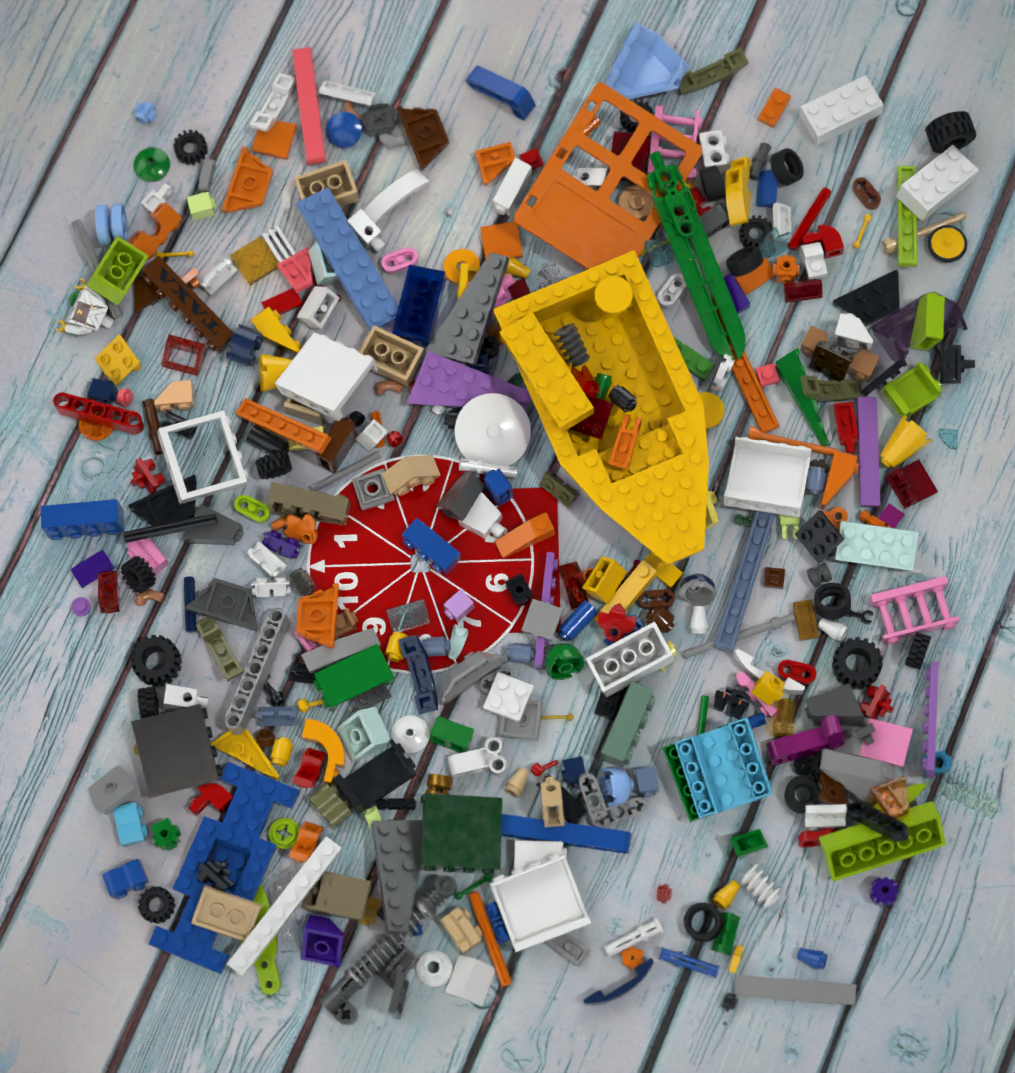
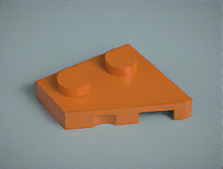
M511 142L475 151L484 186L488 185L510 166V162L515 159Z

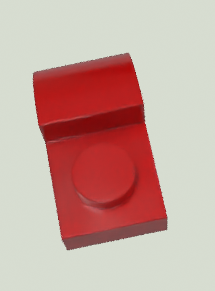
M818 225L817 233L809 232L802 236L801 246L820 242L825 259L843 255L844 245L839 232L829 225Z
M308 747L303 754L300 769L294 775L293 783L298 784L302 788H315L321 776L327 753Z
M207 783L197 788L202 795L195 797L190 802L191 806L189 809L197 817L211 803L222 814L230 806L233 796L223 786L216 783Z

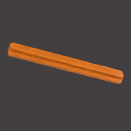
M473 892L469 894V899L496 968L498 978L502 987L508 986L512 983L485 907L479 892Z

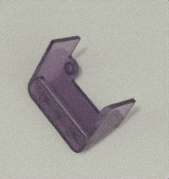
M924 295L877 322L872 327L874 335L889 357L895 362L900 359L904 364L903 367L907 366L905 358L909 353L908 347L910 346L919 300ZM945 297L943 332L948 333L955 326L967 330L968 327L958 304Z

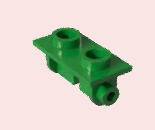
M721 911L723 927L721 933L714 939L711 950L731 956L740 916H736L732 912L725 913Z

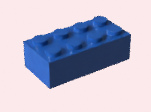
M117 499L41 506V528L48 538L52 540H61L63 537L77 539L81 538L82 535L98 537L104 533L118 535L119 532H125L124 510Z

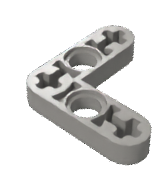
M584 772L578 779L591 821L596 827L604 828L644 813L647 808L644 798L638 795L629 797L626 802L618 806L607 807L605 806L597 779L592 773ZM586 777H588L590 780L593 779V781L590 782L593 791H589L587 785L583 784V782H585ZM597 795L599 797L598 804H589L590 796ZM636 800L642 803L638 810L635 807L630 808L631 813H628V809L625 806L627 803L629 807L634 806ZM616 807L624 808L622 816L616 817L613 811ZM607 810H609L610 815L613 818L612 820H610L607 816L603 818L602 823H600L598 820L595 821V819L598 818V814H601L602 816L608 815V813L606 812Z

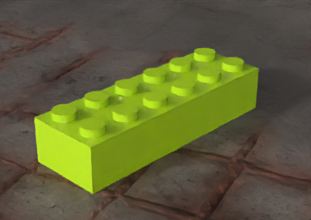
M930 801L889 815L907 825L909 837L901 842L893 841L862 824L819 837L825 867L832 882L946 846L940 814L934 803Z

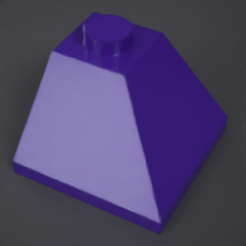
M313 914L309 915L304 927L301 960L340 967L344 933L330 918Z

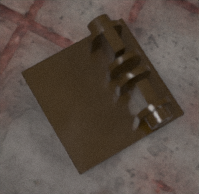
M819 341L816 344L809 367L839 382L844 380L854 357L851 356V353L844 350L839 354L841 348L834 352L835 345L832 348V344L826 341Z

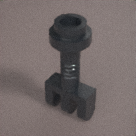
M268 674L263 688L271 697L270 703L277 707L285 701L284 694L273 689L267 681L271 677Z

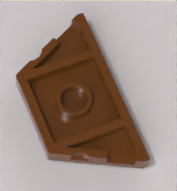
M398 106V114L420 170H424L450 144L437 109L416 107L405 109L403 106Z

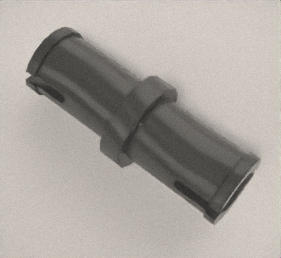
M761 142L756 156L752 159L753 163L749 173V178L752 180H758L762 168L766 166V159L772 148L768 143Z

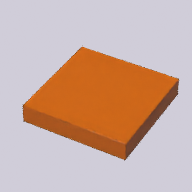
M277 120L275 125L267 132L257 129L251 149L252 152L287 160L297 125Z
M515 222L480 227L485 259L490 252L516 259L523 258L518 225Z

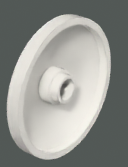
M489 393L477 396L461 409L456 419L455 440L460 452L468 460L477 461L479 459L486 463L510 466L524 454L530 441L531 426L525 410L518 402L506 395Z

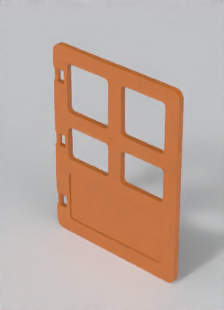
M597 83L514 214V222L587 270L635 250L637 257H639L660 223L656 209L653 207L646 220L641 221L610 201V195L622 177L627 178L652 195L646 181L647 175L631 164L650 132L656 133L685 152V157L678 166L683 176V182L686 181L700 158L702 148L699 144L608 85ZM591 101L596 104L592 112L586 109ZM603 101L610 103L638 122V127L620 155H615L584 134L585 129ZM574 147H579L610 168V172L599 190L591 189L562 169L563 164ZM561 148L566 151L562 160L557 157ZM679 181L675 188L677 191L682 187ZM655 189L656 197H661V198H663L664 196L658 194L657 191H656V189ZM531 196L537 199L533 207L527 205Z

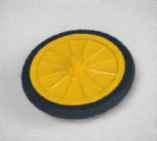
M940 226L931 232L928 238V249L937 260L947 263L954 262L965 254L967 238L955 226Z

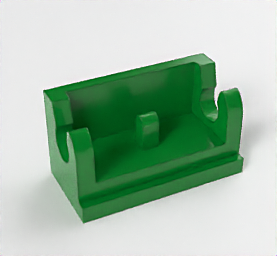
M437 716L430 733V742L459 753L467 752L473 739L474 729Z

